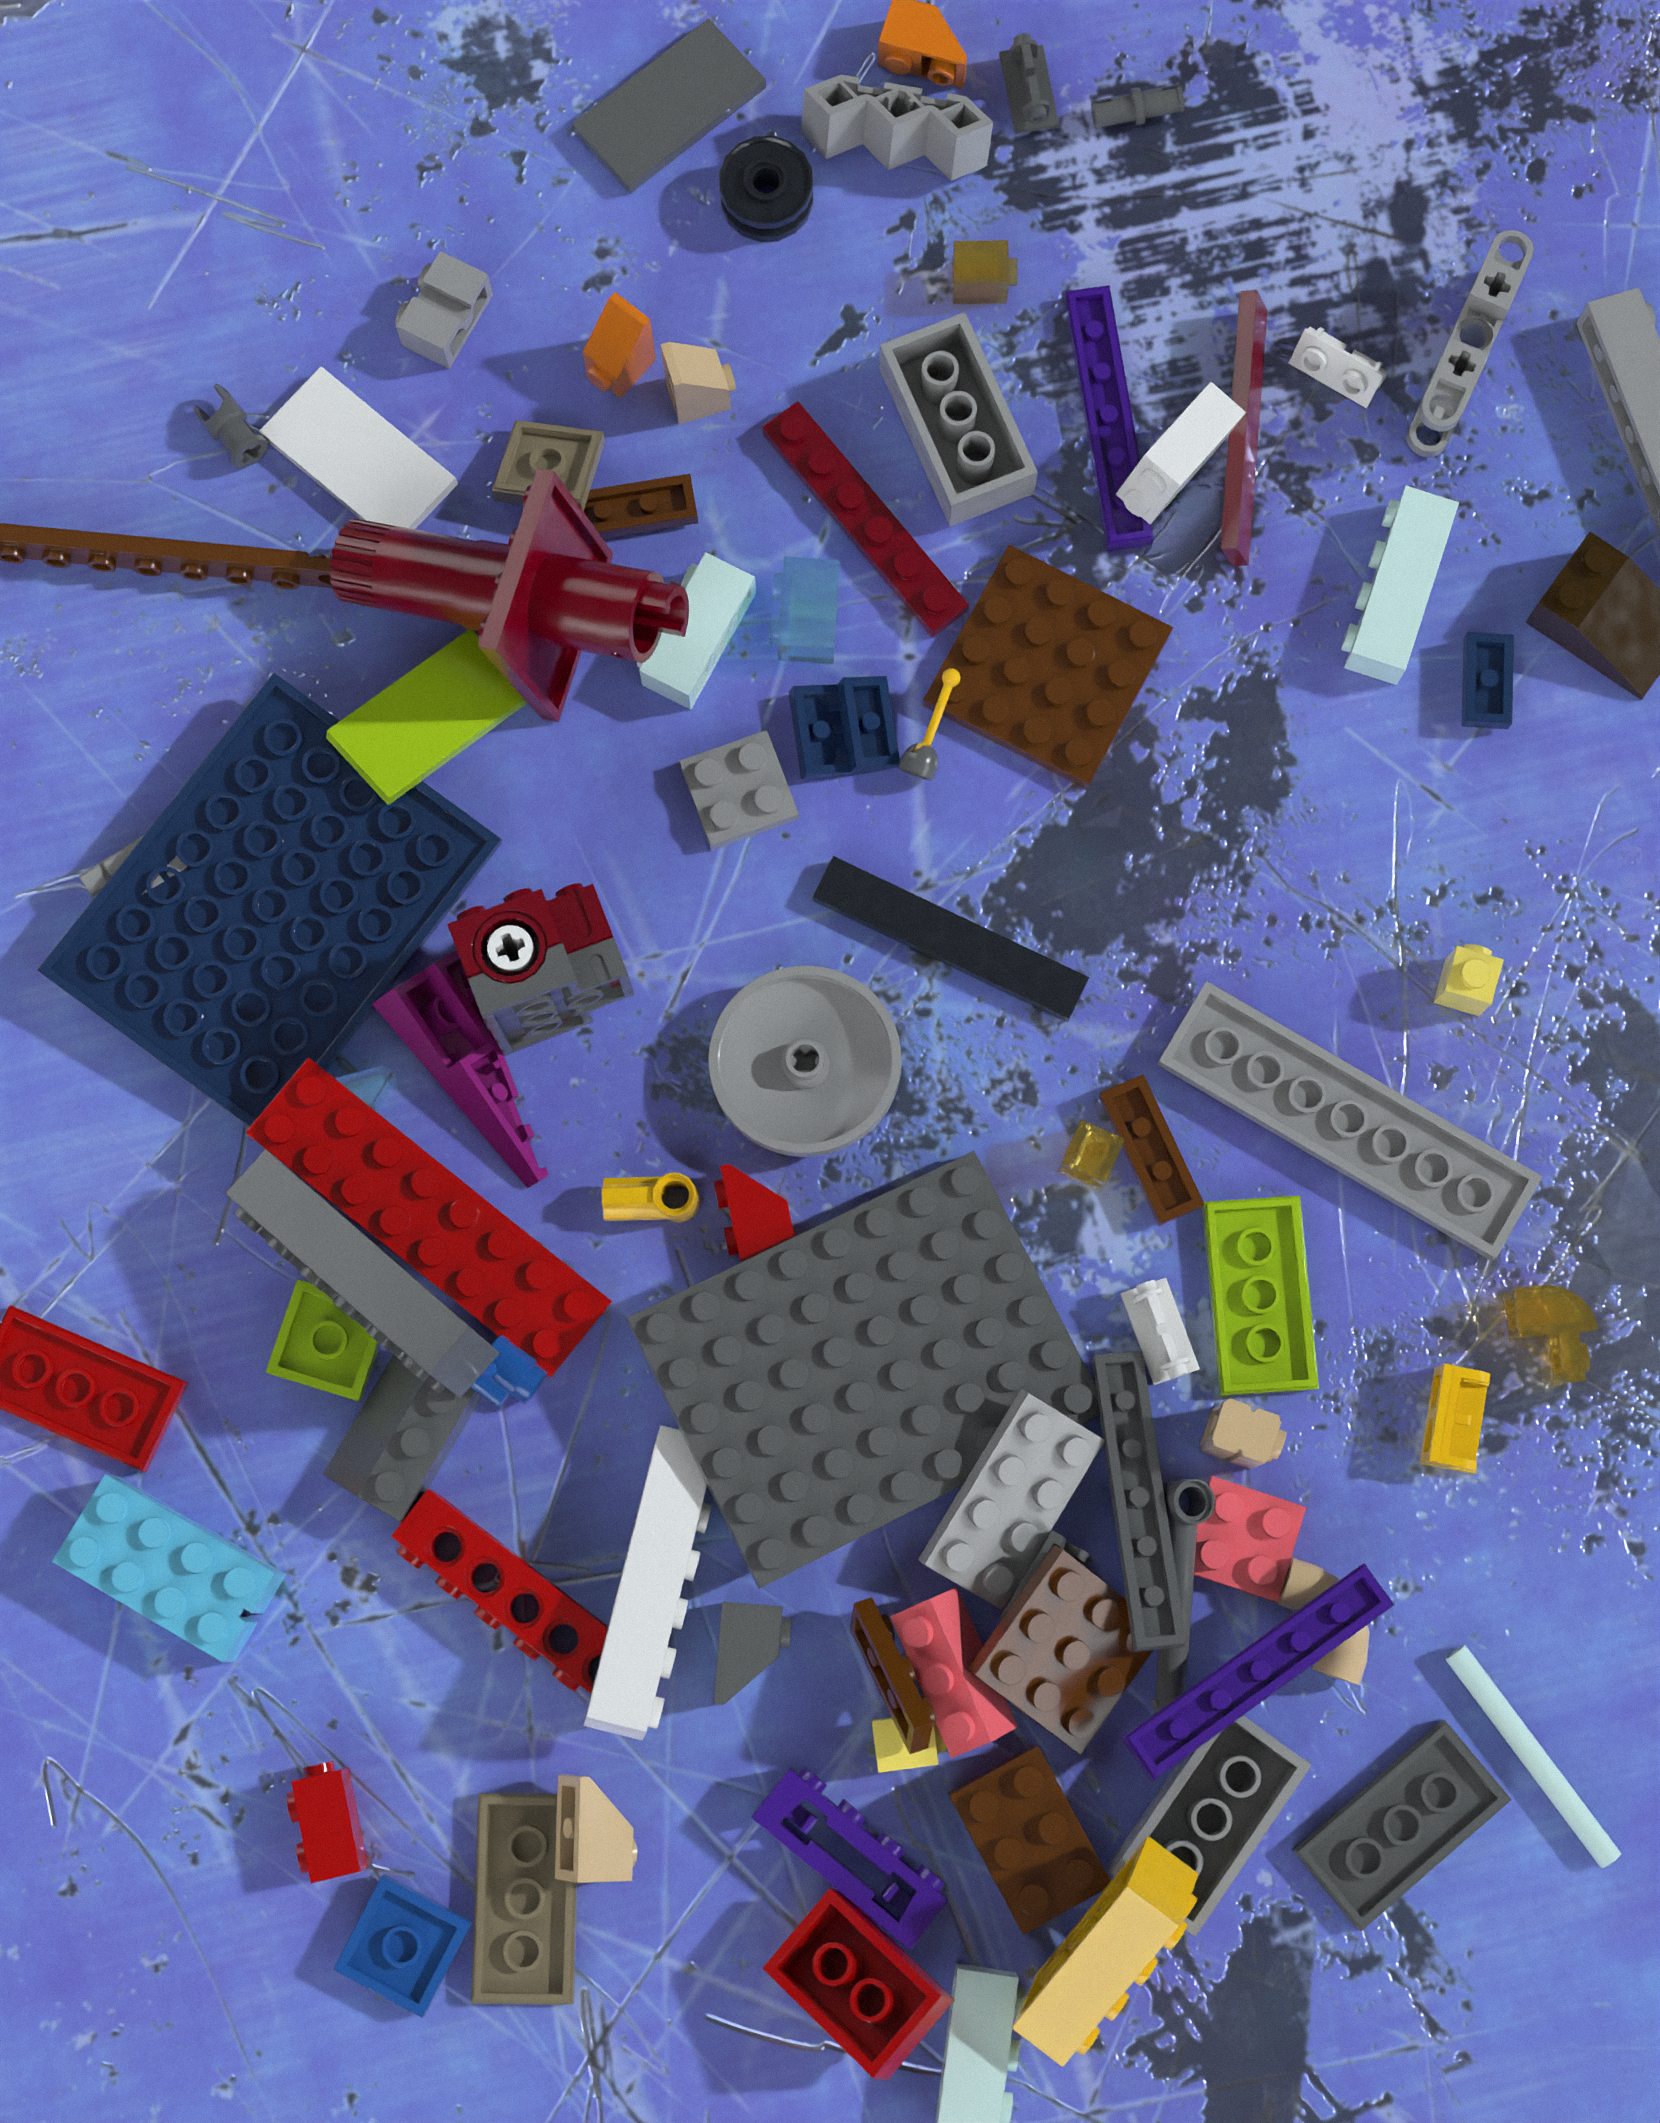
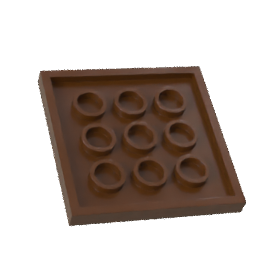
M1008 545L927 691L922 706L934 711L944 685L942 681L943 672L949 668L956 669L960 673V682L951 690L942 714L943 717L1088 789L1174 627Z

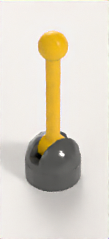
M949 668L943 672L942 681L944 685L924 739L921 743H914L906 749L898 765L899 770L928 781H933L938 767V756L931 744L951 690L960 682V673L956 669Z

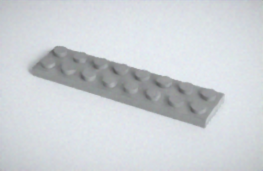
M1208 981L1205 982L1157 1063L1163 1069L1491 1261L1495 1260L1543 1177Z

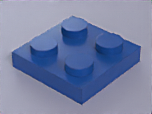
M384 1874L381 1876L333 1970L423 2018L473 1921Z

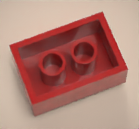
M829 1888L762 1968L874 2079L888 2080L955 2000L858 1906L841 1892Z

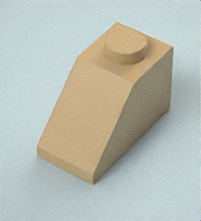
M674 342L660 344L665 382L679 424L731 409L730 392L736 390V385L729 363L721 365L716 349Z
M567 1774L558 1775L555 1879L575 1883L632 1881L633 1867L637 1860V1845L633 1839L634 1828L590 1777Z

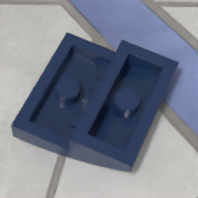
M887 676L845 677L838 684L793 686L790 689L788 696L801 781L866 774L898 767L900 757Z

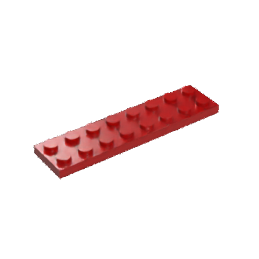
M309 1057L245 1132L496 1335L505 1336L511 1343L537 1360L536 1364L547 1371L546 1375L550 1378L612 1303L609 1298Z

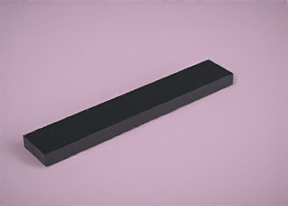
M835 856L832 857L813 895L814 902L1066 1022L1069 1021L1089 980V977Z

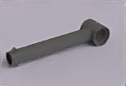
M1199 1479L1170 1480L1163 1483L1187 1644L1180 1648L1158 1650V1677L1155 1700L1150 1699L1154 1708V1714L1186 1691L1198 1524L1205 1522L1212 1515L1215 1507V1497L1212 1489L1207 1483ZM1183 1490L1187 1493L1190 1500L1189 1509L1185 1514L1179 1506V1496Z

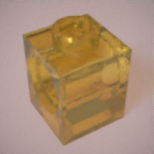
M1081 1119L1057 1172L1101 1192L1125 1139Z

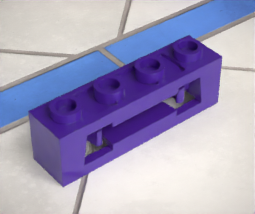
M805 1766L799 1773L790 1767L751 1818L911 1950L948 1902L947 1896L941 1892L946 1883L925 1865L922 1864L916 1871L902 1860L901 1857L906 1850L885 1832L882 1831L878 1838L873 1836L861 1826L866 1817L845 1799H842L837 1806L822 1793L827 1785ZM804 1799H807L827 1816L825 1823L887 1875L890 1876L892 1872H895L912 1886L914 1890L910 1895L892 1879L881 1893V1897L891 1903L901 1912L898 1918L873 1898L875 1890L812 1837L808 1842L804 1841L786 1826L782 1820L787 1817L807 1835L818 1821L816 1815L800 1804Z

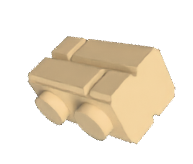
M1228 1398L1211 1409L1200 1443L1201 1452L1220 1459L1229 1457V1462L1252 1469L1265 1462L1270 1463L1272 1459L1278 1460L1287 1432L1280 1429L1282 1422L1280 1421V1415L1260 1408L1251 1411V1405Z

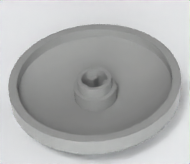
M793 966L775 970L755 979L741 989L730 1000L717 1020L712 1033L708 1056L710 1080L716 1099L732 1125L746 1138L767 1150L797 1157H815L834 1153L853 1145L870 1133L883 1119L895 1098L902 1066L901 1046L897 1029L890 1013L881 1000L868 987L855 978L834 969L819 966Z

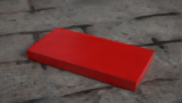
M9 1305L0 1324V1409L137 1470L147 1472L188 1382Z

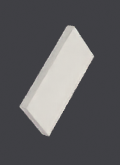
M320 367L259 430L260 434L269 444L362 520L416 529L458 484L456 477L323 367Z

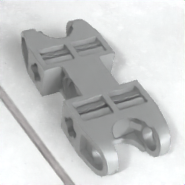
M1506 230L1495 237L1468 294L1407 432L1408 446L1419 456L1435 457L1443 452L1471 397L1495 338L1533 256L1534 247L1532 241L1528 236L1519 231ZM1508 242L1515 243L1522 249L1523 258L1517 262L1507 261L1500 255L1499 246ZM1461 340H1463V341H1465V342H1468V343H1470V344H1472V345H1475V346H1477L1478 348H1475V347H1472V346H1470V345H1467V344L1461 342ZM1421 426H1427L1431 430L1440 433L1441 441L1433 446L1424 445L1418 440L1416 430Z

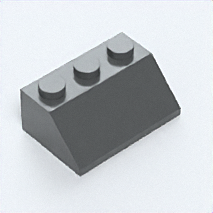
M393 1355L323 1475L360 1499L402 1522L430 1487L482 1396L471 1388L461 1398L448 1388H445L441 1394H438L427 1383L421 1381L407 1369L399 1358Z

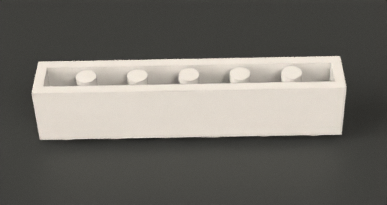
M660 1425L655 1440L583 1725L642 1741L648 1727L657 1729L660 1721L664 1698L656 1697L660 1677L669 1679L677 1649L668 1647L672 1628L681 1630L688 1605V1600L680 1598L684 1579L689 1581L694 1579L700 1552L691 1550L695 1532L705 1533L712 1504L703 1502L707 1484L681 1431L678 1429Z

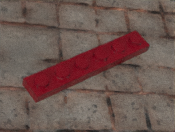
M799 401L762 427V435L932 638L968 612L969 604Z

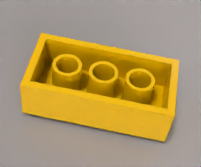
M1147 1836L1035 1974L1012 2029L1062 2067L1076 2051L1083 2056L1099 2035L1100 2029L1096 2026L1104 2017L1110 2021L1114 2020L1124 2007L1129 1997V1994L1125 1991L1130 1985L1135 1982L1141 1986L1149 1978L1158 1963V1959L1154 1956L1164 1946L1170 1951L1181 1939L1188 1926L1183 1920L1188 1916L1197 1901V1897L1192 1894L1198 1873Z

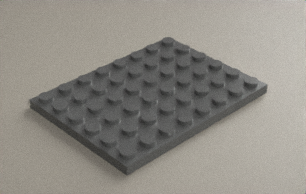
M975 1151L641 1310L626 1319L758 1589L962 1486L1021 1389L1080 1425L1099 1416L1096 1385Z

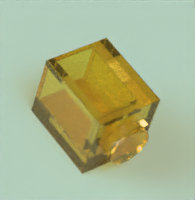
M1008 240L954 241L952 254L953 304L1007 303L1009 286H1017L1018 277L1017 258H1009Z

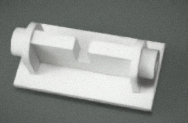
M1312 327L1305 329L1289 364L1367 409L1377 388L1382 385L1388 374V371L1381 368L1383 363L1380 361L1376 362L1357 350H1354L1352 354L1346 352L1345 348L1347 345L1324 332V329L1321 327L1318 330Z
M1166 1278L1157 1281L1150 1280L1137 1285V1288L1120 1293L1140 1350L1143 1352V1358L1153 1385L1200 1370Z

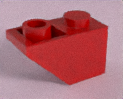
M731 1164L720 1166L723 1179L713 1182L719 1209L729 1207L733 1226L723 1228L729 1256L739 1254L740 1262H743L795 1237L787 1200Z

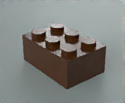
M1033 1744L947 1792L1023 1935L1100 1893L1111 1882L1038 1745Z

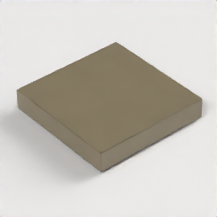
M515 420L492 488L494 501L523 505L524 492L529 485H532L538 468L555 471L584 511L605 445L604 432Z

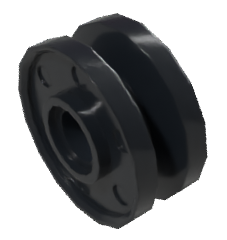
M755 136L737 144L725 157L719 172L721 209L729 225L739 234L758 242L779 241L795 234L807 222L813 207L812 168L805 154L792 142L776 136ZM763 185H771L776 188L770 193H762L757 190Z

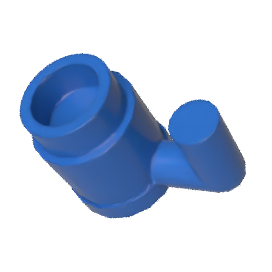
M501 1335L492 1344L500 1354L470 1388L498 1408L505 1402L507 1397L511 1399L515 1397L523 1404H526L544 1381L547 1371L536 1364L537 1360L511 1343L508 1338Z

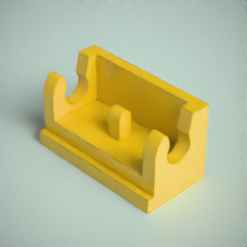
M1446 1363L1434 1368L1419 1464L1469 1474L1476 1473V1459L1490 1373Z

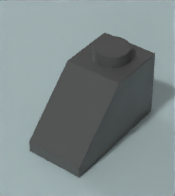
M722 1602L714 1704H726L779 1658L780 1647H790L792 1617H782V1606Z

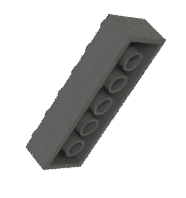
M266 1149L225 1193L239 1205L233 1212L236 1217L265 1239L272 1249L300 1270L299 1272L308 1281L328 1295L335 1305L364 1327L371 1337L385 1349L391 1351L407 1369L421 1381L427 1383L438 1394H441L445 1388H448L461 1398L500 1354L499 1351Z

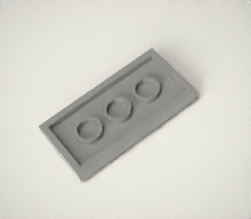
M1021 1389L918 1560L937 1573L1003 1610L1105 1440Z

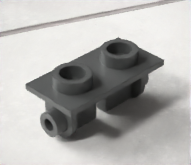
M1019 34L1014 37V44L1010 50L999 51L1014 132L1018 134L1059 127L1043 45H1037V42L1031 39L1030 34Z

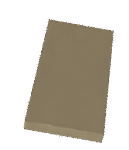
M478 1794L471 2003L574 2004L578 1883L555 1879L557 1794Z

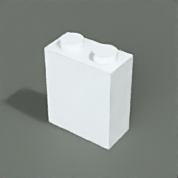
M1210 382L1147 451L1116 495L1124 502L1126 508L1132 514L1142 517L1151 524L1216 452L1246 412L1216 385Z

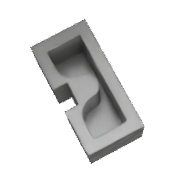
M439 251L433 263L426 264L419 275L417 287L421 292L418 297L413 296L410 302L405 301L401 305L396 315L395 325L403 347L450 369L492 298L493 292L487 273Z

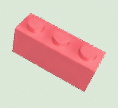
M957 1587L890 1616L906 1655L911 1661L921 1690L932 1704L937 1727L951 1758L988 1744L1018 1727L1007 1700L967 1670L983 1645Z

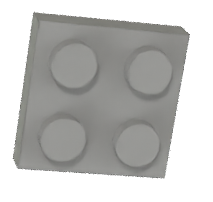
M767 730L679 761L711 851L799 820L798 810Z

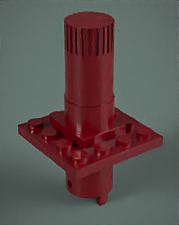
M537 468L532 485H529L524 492L523 512L517 529H514L509 537L508 544L487 540L474 541L354 518V520L351 519L349 523L343 525L344 528L339 531V536L336 538L335 546L332 549L330 581L331 585H333V592L336 593V597L340 601L458 624L467 629L479 631L478 647L535 712L545 720L559 722L582 651L643 663L654 653L662 633L685 637L688 626L689 600L684 587L673 581L670 584L664 583L662 576L657 572L610 564L613 552L555 471Z

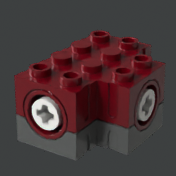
M581 883L568 885L555 893L556 898L546 901L542 888L533 892L531 888L519 889L506 895L503 898L504 903L488 909H485L484 906L466 909L456 916V921L447 924L481 1016L504 1056L593 1023L591 1011L634 995L626 967L593 884L585 887Z

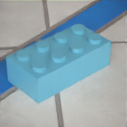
M105 1474L52 1561L221 1662L236 1661L258 1623L250 1617H240L244 1609L251 1613L263 1614L286 1576L282 1571L128 1481L109 1474Z

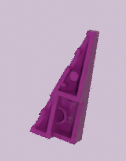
M457 949L372 1003L527 1188L549 1175L546 1167L539 1168L529 1142L534 1137L530 1124H522L514 1103L519 1096L502 1050L491 1031L486 1028Z

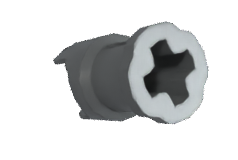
M215 384V390L223 399L222 406L210 418L204 410L196 405L193 406V410L210 435L215 440H221L231 453L230 461L233 465L240 469L246 468L249 465L255 464L267 452L268 442L262 435L255 434L246 422V413L230 393L222 386Z

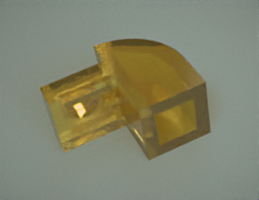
M1552 1285L1513 1288L1503 1293L1509 1342L1548 1338L1554 1387L1575 1385L1586 1381L1585 1372L1590 1370V1355L1587 1345L1580 1343V1335H1587L1597 1331L1598 1325L1593 1312L1585 1301L1570 1290Z

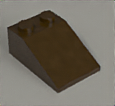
M1589 532L1525 623L1642 700L1660 675V589L1627 555L1592 532Z

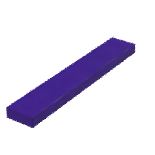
M1110 285L1065 291L1064 303L1107 551L1152 545L1154 541L1152 525L1142 517L1132 514L1126 508L1124 502L1116 495L1140 462Z
M1365 1563L1359 1565L1121 1738L1149 1780L1154 1781L1393 1607L1394 1603Z

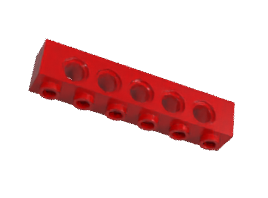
M428 1488L391 1535L393 1539L401 1544L396 1552L417 1569H420L424 1563L439 1574L435 1583L458 1600L462 1594H465L474 1601L478 1607L473 1613L487 1625L498 1630L501 1624H503L516 1634L517 1637L513 1644L528 1657L536 1661L540 1655L544 1656L556 1666L552 1675L570 1690L575 1692L579 1686H582L589 1693H592L595 1679L592 1676L591 1667L594 1660L602 1654L608 1626L439 1493ZM453 1533L460 1540L461 1550L454 1560L444 1562L437 1554V1543L442 1536ZM491 1563L498 1569L500 1581L494 1590L485 1593L477 1587L475 1574L482 1565ZM524 1594L533 1595L539 1604L538 1615L529 1623L520 1622L516 1618L513 1609L515 1601ZM563 1624L571 1625L578 1634V1644L568 1654L558 1652L552 1642L554 1631Z

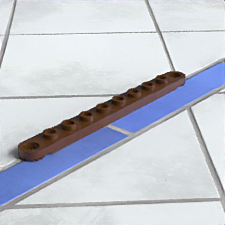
M0 523V560L13 564L24 563L25 559L41 560L46 565L57 568H68L70 563L88 565L91 569L101 572H114L116 568L133 569L141 575L157 577L162 572L179 573L180 576L194 581H204L207 579V576L225 578L227 581L238 585H251L253 581L271 582L272 585L278 588L289 590L297 589L299 585L333 588L330 581L331 554H326V556L319 554L318 556L310 557L308 552Z

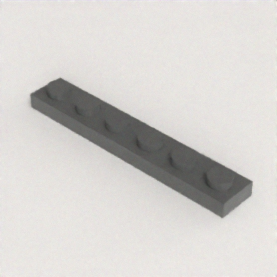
M1131 1351L1097 1354L1093 1356L1091 1362L1097 1390L1102 1437L1105 1440L1103 1444L1133 1651L1184 1647L1187 1642L1143 1352Z

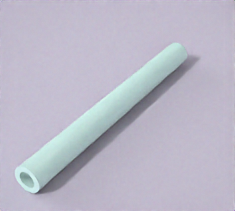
M1464 1644L1451 1652L1445 1658L1447 1663L1600 1868H1604L1617 1860L1621 1852L1467 1646Z

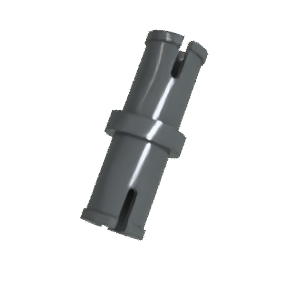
M1180 83L1141 91L1140 87L1130 89V94L1091 100V113L1095 130L1134 121L1135 125L1144 124L1146 118L1184 112V98Z

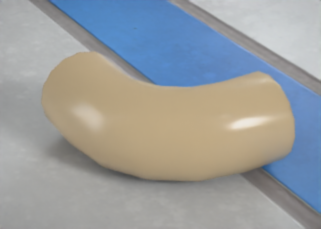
M1292 1557L1278 1605L1297 1611L1339 1581L1340 1578L1315 1564ZM1368 1625L1314 1663L1312 1670L1360 1686L1368 1656L1370 1634Z

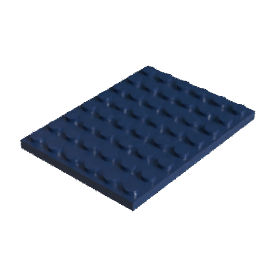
M276 673L272 674L37 969L46 978L249 1127L308 1057L325 1071L330 1067L375 1008L372 1003L387 993L502 844L500 837L423 781L390 805H387L326 738L327 730L340 720ZM176 856L187 866V868L180 872L172 867H168V864ZM167 873L174 874V876L169 878ZM160 875L164 882L152 888L154 880Z

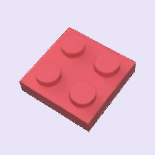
M1210 1476L1208 1485L1214 1493L1215 1507L1212 1515L1205 1522L1198 1524L1194 1575L1275 1603L1278 1602L1306 1507L1215 1476Z

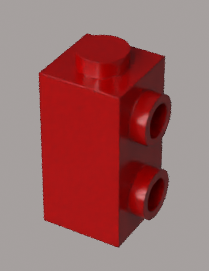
M333 1761L304 1767L305 1778L291 1781L293 1791L288 1792L286 1796L290 1819L292 1823L299 1822L302 1842L297 1843L296 1853L302 1874L309 1873L311 1884L361 1872L369 1868L349 1767L335 1770Z

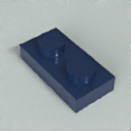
M1480 632L1466 633L1463 640L1461 727L1509 729L1512 725L1514 635Z

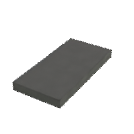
M708 18L572 123L573 132L631 194L766 88V79Z
M1441 1719L1291 1850L1355 1928L1361 1932L1512 1799L1450 1725Z

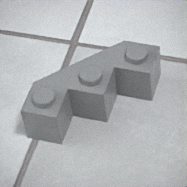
M842 74L804 89L801 134L825 159L863 144L888 170L925 155L950 181H953L987 166L993 121L967 96L948 93L946 100L922 96V88L885 82L883 89L859 85V77Z

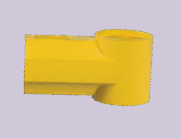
M673 1172L662 1177L603 1178L602 1207L603 1219L605 1221L670 1220L671 1222L682 1223L692 1219L700 1208L701 1199L698 1190L690 1178L681 1173ZM675 1187L686 1188L689 1191V1198L684 1206L678 1209H670L665 1206V1196L669 1190Z

